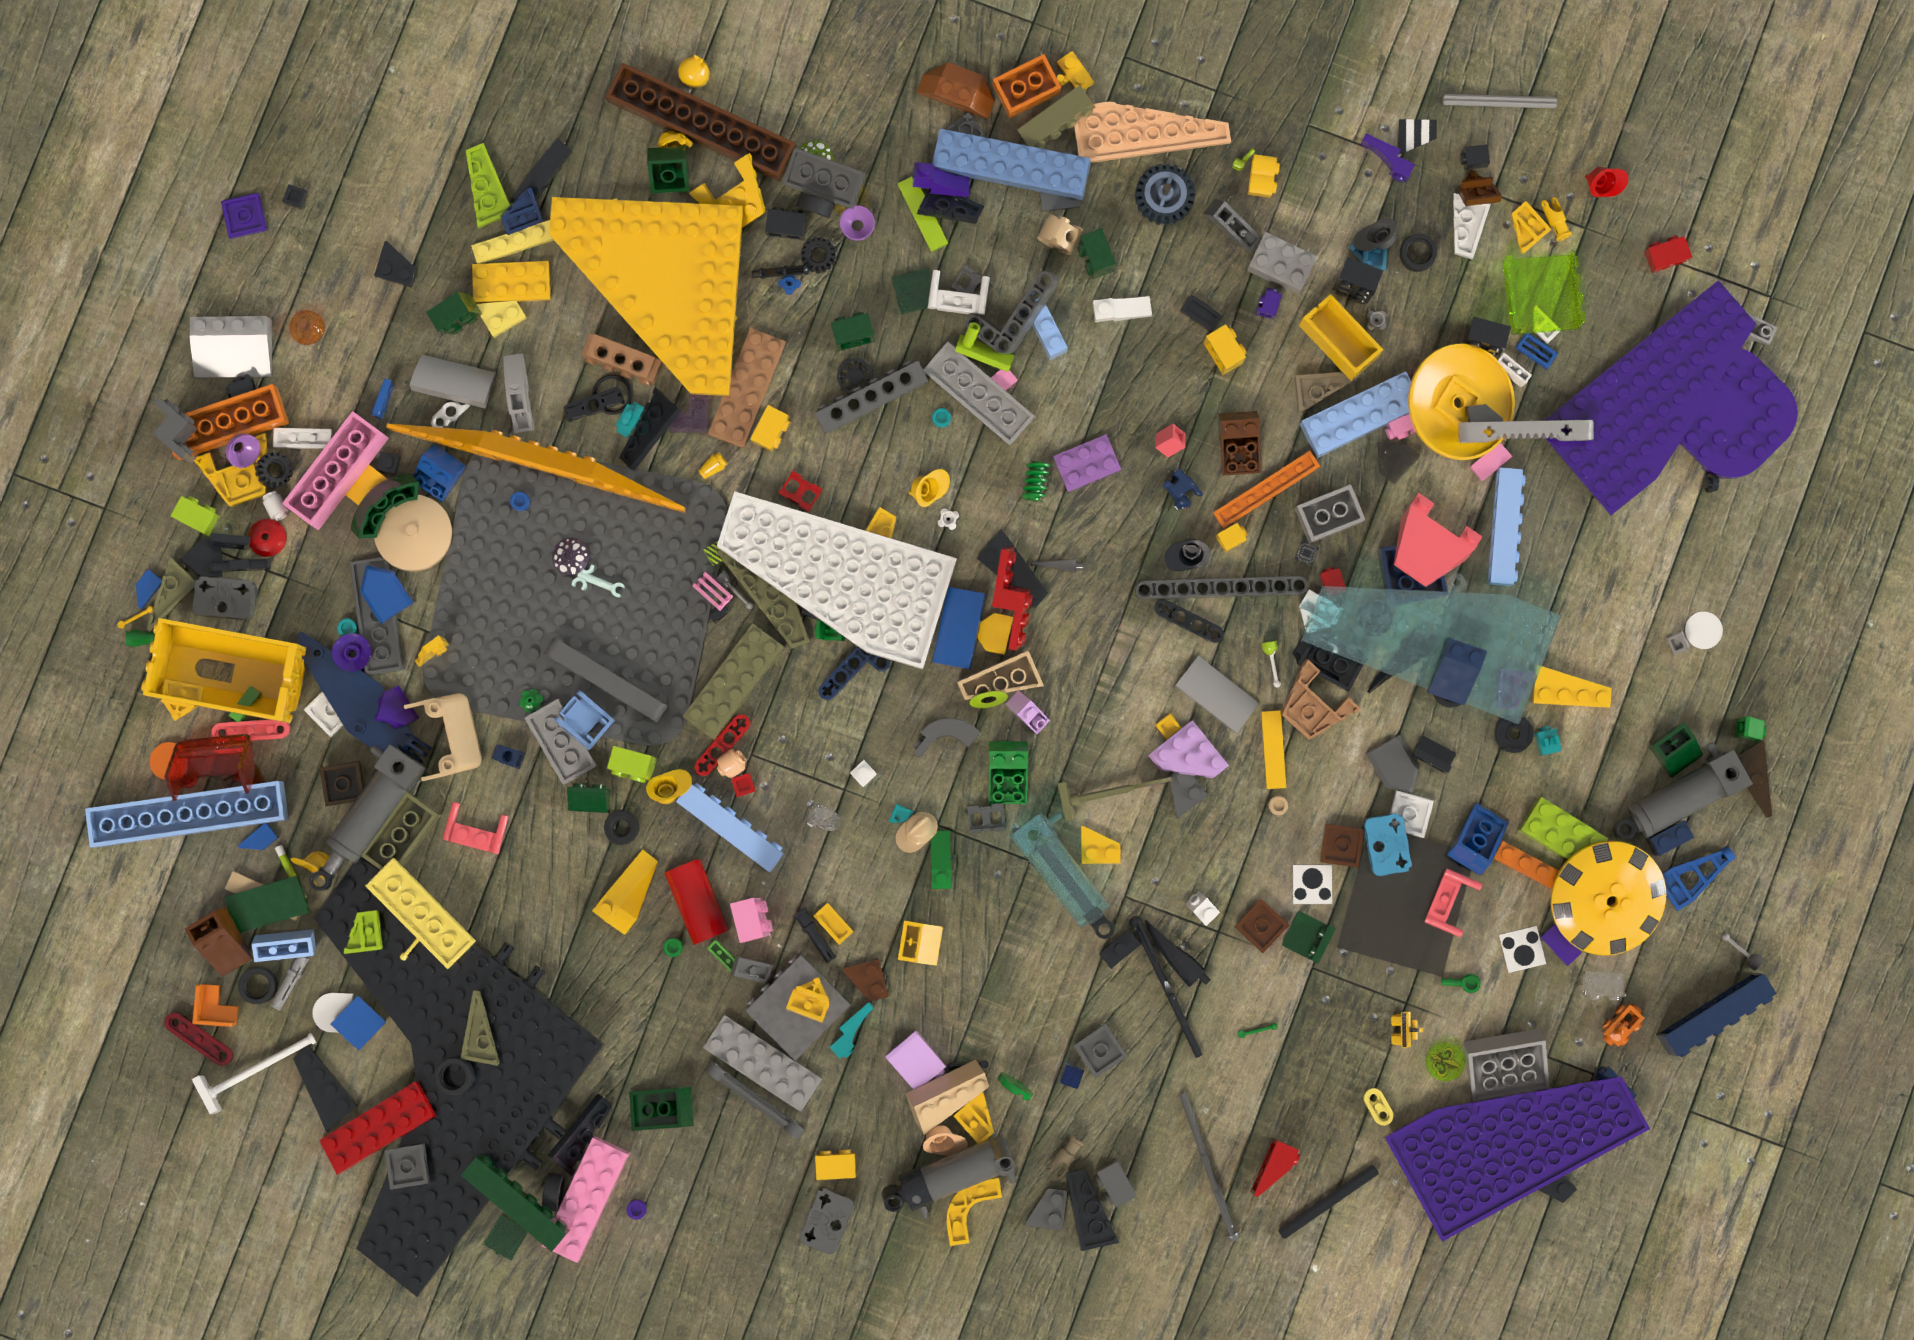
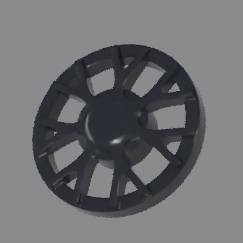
M851 358L844 361L837 372V380L840 387L852 394V383L857 384L859 387L861 386L859 383L862 379L867 383L866 379L870 378L869 381L873 380V372L870 365L859 358ZM852 361L854 368L849 370L847 363ZM859 362L865 364L861 371L857 369ZM842 369L848 371L847 377L840 375ZM869 371L870 377H863L862 372ZM848 379L850 384L844 387L841 382Z

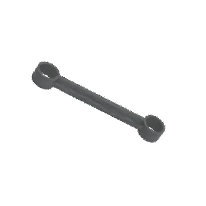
M711 1061L704 1070L715 1080L724 1084L776 1122L796 1139L799 1140L806 1131L804 1127L776 1109L715 1062Z

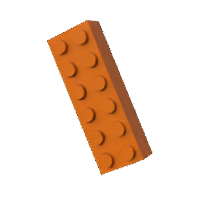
M271 384L184 413L195 421L193 425L197 428L184 444L194 451L192 455L195 456L227 445L238 434L246 433L254 436L289 424L278 388ZM172 451L174 458L183 460Z

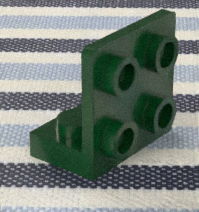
M1298 911L1282 942V946L1315 963H1319L1336 928Z

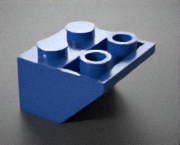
M434 444L422 454L413 476L419 481L421 488L443 502L461 478L466 465Z

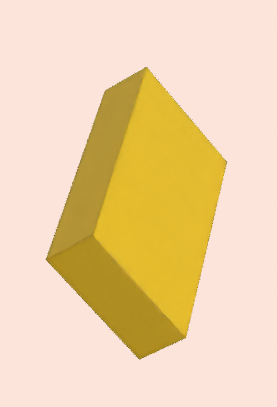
M829 903L814 915L815 919L839 945L854 932Z

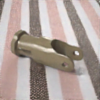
M1074 1135L1069 1136L1070 1139L1067 1144L1059 1150L1047 1168V1172L1050 1173L1057 1164L1063 1162L1062 1168L1057 1174V1179L1064 1175L1074 1161L1080 1147L1085 1145Z

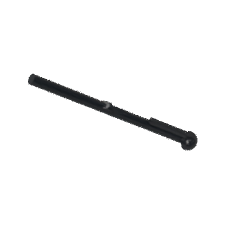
M1132 916L1129 919V926L1133 925L1194 1056L1198 1058L1203 1054L1142 926L1141 921L1143 919L1140 916Z

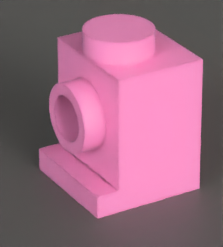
M1409 414L1389 422L1386 425L1387 429H1385L1390 440L1397 437L1398 440L1409 436L1408 432L1411 435L1416 433Z

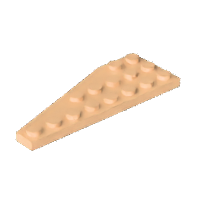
M1115 102L1095 103L1094 106L1096 108L1093 109V112L1089 116L1077 120V124L1074 126L1078 156L1090 158L1091 163L1231 143L1229 124L1226 122L1198 119L1187 115L1181 116L1176 115V113L1148 108L1142 109L1131 105L1116 104Z

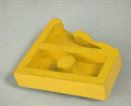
M1527 201L1511 213L1512 223L1522 255L1551 231V228Z
M983 1092L953 1115L978 1144L984 1142L994 1133Z

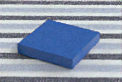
M357 995L330 1025L359 1051L386 1021Z

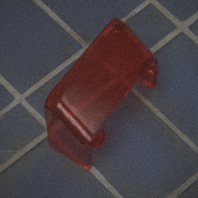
M248 734L188 739L178 742L173 749L164 775L172 800L177 801L181 788L189 789L194 787L199 777L235 774L236 781L242 783L245 794H248L255 776L251 737Z

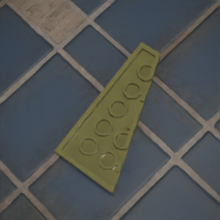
M722 550L717 551V554L791 649L810 643L796 602Z

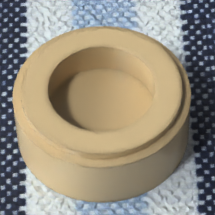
M1275 796L1270 799L1268 808L1272 814L1282 815L1288 809V802L1282 796Z

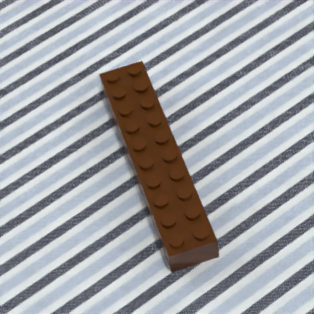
M621 63L605 96L608 103L668 131L683 133L690 141L735 162L750 153L753 169L778 182H781L794 147L796 148L795 142L624 63Z

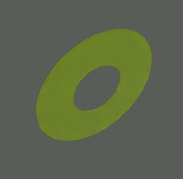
M1000 691L982 693L972 698L970 705L975 708L994 707L1005 702L1008 695ZM996 697V700L991 703L981 702L983 698Z

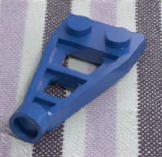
M1725 846L1718 852L1671 867L1662 873L1666 886V896L1676 911L1693 902L1726 865L1736 859L1728 846ZM1707 861H1711L1715 868L1709 875L1704 877L1698 867ZM1688 871H1694L1699 880L1692 889L1688 890L1680 880V875Z

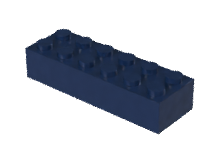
M1753 973L1662 1030L1656 1036L1668 1055L1684 1057L1691 1052L1690 1048L1695 1045L1699 1047L1707 1042L1706 1038L1711 1035H1719L1724 1031L1723 1028L1728 1024L1732 1026L1740 1021L1739 1017L1744 1014L1748 1016L1754 1013L1758 1005L1768 1004L1777 993L1764 973Z

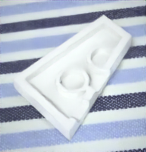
M1453 194L1455 255L1473 260L1491 204L1465 206L1460 195Z

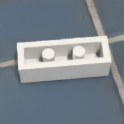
M1503 353L1498 358L1499 364L1506 370L1509 378L1522 388L1532 376L1507 354Z

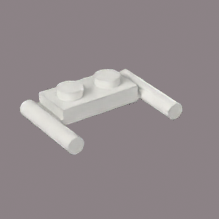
M933 270L928 301L929 309L970 315H985L990 277H982L980 295L938 290L940 271Z

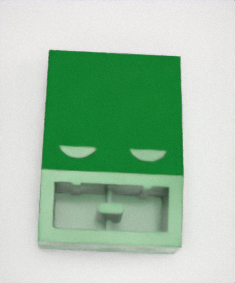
M989 741L988 804H1027L1028 742Z

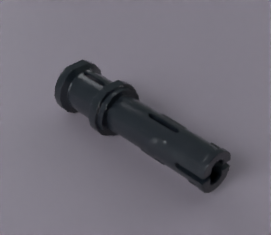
M805 907L792 917L798 921L802 927V932L808 934L827 964L837 956L817 928V922L813 921L807 912V907Z

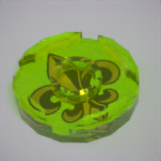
M1443 1042L1430 1048L1426 1055L1425 1064L1427 1071L1432 1077L1439 1081L1448 1082L1461 1075L1464 1070L1465 1059L1457 1046Z

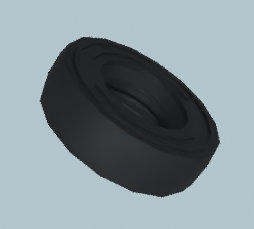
M615 811L605 820V835L614 844H629L638 835V821L628 811ZM619 820H624L629 825V830L625 835H618L614 831V825Z

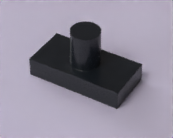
M1128 929L1102 950L1099 955L1112 969L1140 946L1141 943Z

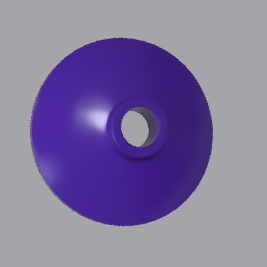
M353 633L346 634L335 642L332 649V657L340 669L355 672L368 664L371 658V647L363 636ZM355 651L356 656L350 657V652Z

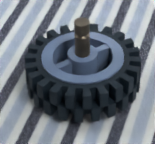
M1161 163L1156 167L1152 166L1143 173L1136 186L1135 202L1138 205L1137 208L1142 212V216L1144 218L1147 217L1151 223L1154 221L1157 225L1162 223L1164 226L1172 223V225L1176 224L1177 221L1183 220L1189 214L1195 200L1194 182L1191 181L1190 175H1187L1183 168L1180 170L1177 165L1170 166V163H1166V165Z

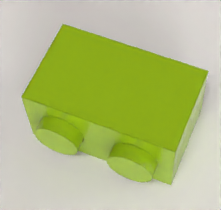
M181 496L171 517L209 536L220 517L215 514L216 509L206 504L204 507L198 505L199 500L188 496V498Z

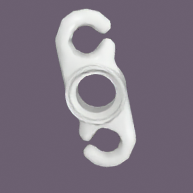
M456 401L446 403L432 417L431 426L443 428V426L436 425V420L439 418L443 419V425L447 426L449 422L457 420L470 405H460ZM449 407L456 408V414L452 417L446 415V410Z

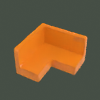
M197 984L192 1024L237 1026L239 1006L219 1005L221 985Z

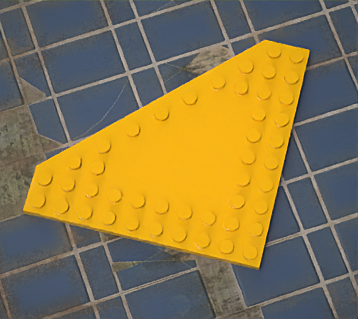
M552 197L549 235L690 394L729 396L743 206Z

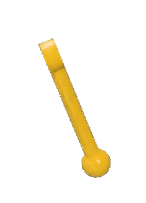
M150 605L146 610L128 620L119 621L118 627L124 629L126 624L147 613H152L154 607Z

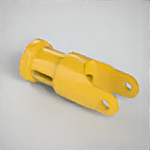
M1553 197L1551 204L1554 211L1549 207L1546 200H1542L1541 206L1550 227H1553L1556 240L1559 242L1573 234L1567 227L1566 217L1557 198Z

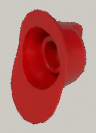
M1597 167L1590 174L1585 175L1590 193L1594 197H1612L1620 194L1626 188L1629 179L1627 172L1623 169Z

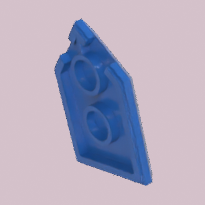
M366 565L360 593L379 623L382 624L412 605L413 601L392 570Z

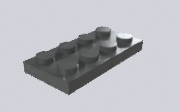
M794 147L782 184L854 209L866 172Z

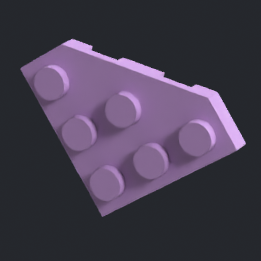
M1193 720L1148 755L1160 771L1179 772V774L1199 775L1212 779L1229 766Z

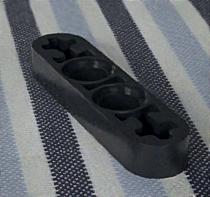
M1161 599L1155 604L1154 611L1159 617L1210 643H1218L1223 639L1224 632L1218 625L1168 600ZM1163 603L1167 604V609L1172 610V607L1176 609L1172 613L1171 618H1169L1167 616L1170 613L1166 611L1160 613V608L1158 607V605H1163ZM1181 611L1186 615L1184 622L1176 621L1175 614ZM1195 620L1201 621L1203 629L1195 631L1192 628V623ZM1209 625L1208 630L1212 632L1215 629L1218 630L1220 638L1212 639L1210 633L1206 632V636L1202 633L1205 631L1206 626Z

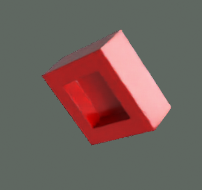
M750 773L731 779L737 798L756 792Z

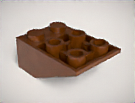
M1257 411L1218 414L1222 475L1261 473L1260 418Z
M226 907L211 912L185 928L193 946L222 977L253 959Z

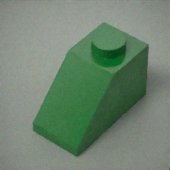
M1747 716L1737 718L1734 738L1754 741L1763 740L1767 730L1764 725L1765 721Z

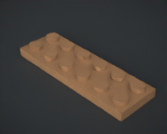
M750 328L731 375L729 396L722 397L708 432L709 436L740 448H745L785 348L786 341Z

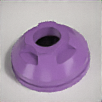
M855 206L854 209L847 208L841 215L840 228L842 233L851 240H864L874 230L875 221L873 214L863 206ZM856 220L863 223V228L860 231L852 228V224Z
M246 433L234 436L226 447V458L237 468L250 466L257 460L260 453L258 440ZM242 442V448L239 451H234L235 444Z

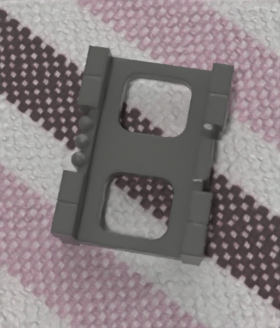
M964 264L950 288L957 292L974 294V290L978 284H981L983 276L977 275V272L974 273L972 268ZM962 274H966L972 279L966 288L957 283ZM989 280L988 294L995 284L991 280Z
M1003 803L991 804V807L990 805L981 806L980 808L979 805L967 806L970 834L981 833L982 830L1005 831ZM1000 811L1002 823L991 824L990 813ZM972 813L982 814V825H971L970 816Z

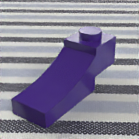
M1366 133L1360 145L1375 153L1387 165L1392 179L1398 182H1406L1415 164L1398 157L1401 149Z
M914 163L912 171L913 187L930 188V194L969 196V177L946 173L935 168L934 164Z

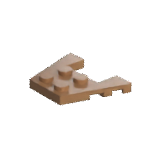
M1305 659L1280 714L1310 740L1329 729L1336 722L1346 719L1353 712L1356 713L1361 708L1348 696L1334 710L1325 704L1307 687L1320 670L1308 659Z

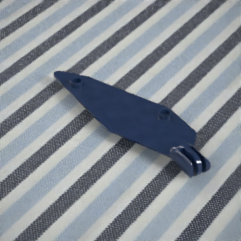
M299 632L297 634L298 644L306 647V654L302 656L304 663L346 731L370 748L375 745L385 752L387 747L392 745L422 764L423 760L409 750L412 748L422 756L427 757L428 754L415 746L414 743L416 741L429 751L432 750V747L415 737L407 725L393 729L391 724L383 720L381 722L375 720V715L378 713L377 700L385 692L383 686L361 670L348 672L340 669L333 660L331 650L304 632ZM320 650L321 655L319 657H316V651Z

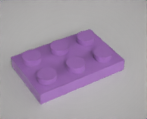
M1107 434L1053 456L1067 492L1121 471Z

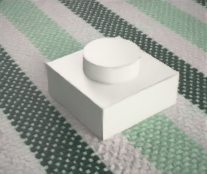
M865 760L850 772L862 787L877 775Z

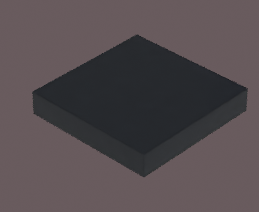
M210 533L207 545L210 547L247 550L250 544V537Z

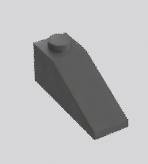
M1214 199L1203 213L1218 229L1249 253L1252 252L1262 239L1225 201Z

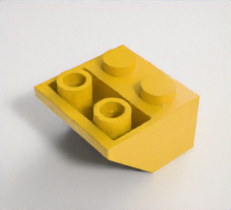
M904 921L898 960L937 966L943 927Z

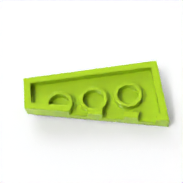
M484 143L466 150L478 228L500 220V215L510 206Z

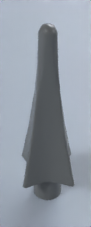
M1076 558L1031 562L1032 566L1049 567L1076 573V570H1084V562H1077Z

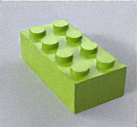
M1537 797L1517 830L1565 861L1588 845L1608 840L1601 833L1543 797Z

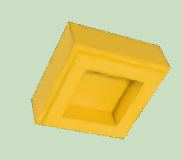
M1171 713L1155 724L1166 740L1182 729Z

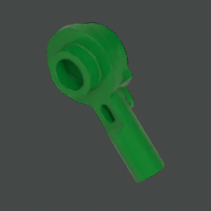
M1467 974L1462 979L1441 978V986L1462 987L1467 993L1477 992L1481 985L1479 977L1475 974Z

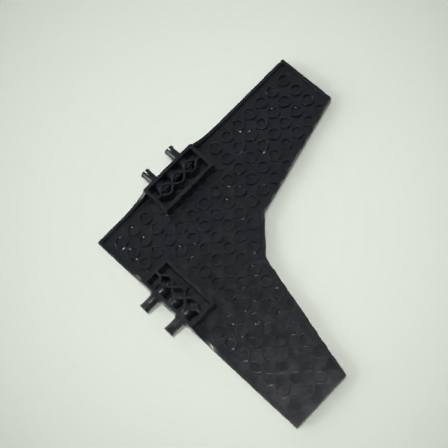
M361 856L357 863L351 866L314 919L411 1043L416 1081L420 1083L436 1116L405 1134L399 1144V1147L425 1144L430 1183L390 1190L387 1173L356 1249L418 1297L490 1201L463 1178L461 1174L479 1154L490 1158L493 1162L492 1165L497 1169H503L507 1173V1177L517 1168L521 1161H524L534 1171H537L540 1167L539 1165H542L543 1160H540L530 1152L532 1146L545 1129L557 1137L558 1140L566 1132V1129L553 1120L554 1116L605 1044L569 1017L535 986L543 974H545L543 969L540 970L541 968L535 965L525 979L505 963L512 951L515 950L513 946L510 947L511 944L508 942H504L496 955L475 942L449 969L420 941L407 955L408 958L404 961L401 960L400 955L406 952L416 940V937L366 887L380 869ZM379 910L383 949L344 954V949L347 947L350 939L349 934L354 927L357 913ZM473 990H478L481 992L499 1058V1065L467 1060L474 1070L472 1086L461 1094L448 1095L437 1087L435 1071L443 1060L451 1057H461ZM457 1064L448 1066L444 1071L445 1083L452 1088L461 1086L466 1079L464 1069Z

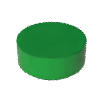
M669 938L665 941L663 950L669 957H677L683 951V943L678 938Z

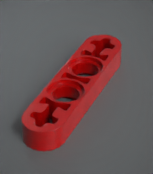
M737 715L696 762L695 771L697 774L708 776L718 765V758L711 756L713 748L719 747L722 751L721 755H723L735 746L750 727L751 722L747 716ZM745 718L746 727L741 726L737 730L741 732L738 736L730 727L733 725L736 728L738 726L737 720ZM728 732L733 733L735 737L734 741L730 744L725 743L723 739L724 735ZM708 755L711 760L715 761V764L712 765L710 762L707 765L708 771L700 772L699 764H705L708 761L705 757Z

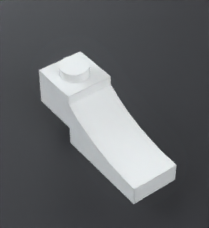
M1149 296L1125 299L1109 298L1094 300L1092 303L1095 322L1120 321L1152 316Z

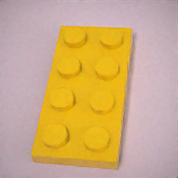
M549 261L472 264L473 299L476 304L551 300Z

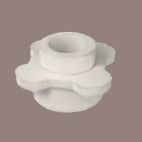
M942 509L938 525L954 530L956 528V519L959 518L958 512Z

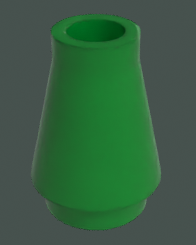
M136 629L126 631V646L133 648L151 644L154 641L155 633Z

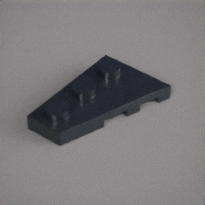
M929 188L917 214L976 224L983 212L984 206L962 196L930 194Z

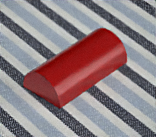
M701 859L688 862L664 873L693 946L730 931Z

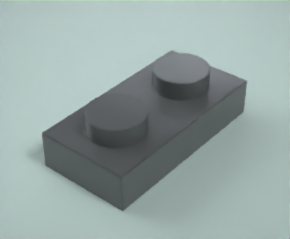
M736 955L730 974L736 977L768 983L773 965L768 962Z

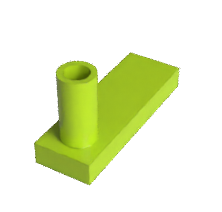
M970 323L965 336L960 335L955 352L1009 372L1014 355L999 353L989 345L977 341L976 337L980 326L977 323Z

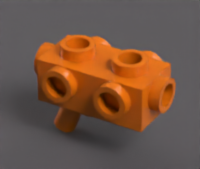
M1622 1004L1615 1011L1617 1014L1613 1020L1608 1019L1602 1025L1604 1029L1601 1032L1604 1035L1602 1039L1610 1046L1613 1044L1618 1047L1625 1045L1630 1039L1629 1035L1632 1031L1636 1032L1643 1025L1642 1021L1645 1018L1641 1015L1643 1011L1635 1004H1627L1626 1006ZM1627 1014L1631 1016L1630 1021H1625L1624 1019Z

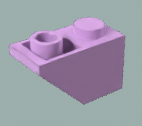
M1019 690L1005 704L1036 734L1050 721Z

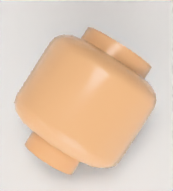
M730 749L718 758L717 770L722 776L726 775L729 778H734L744 771L745 763L747 762L746 758L739 750Z

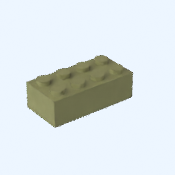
M406 792L364 851L362 857L380 870L392 858H395L404 867L441 817V814L411 792Z

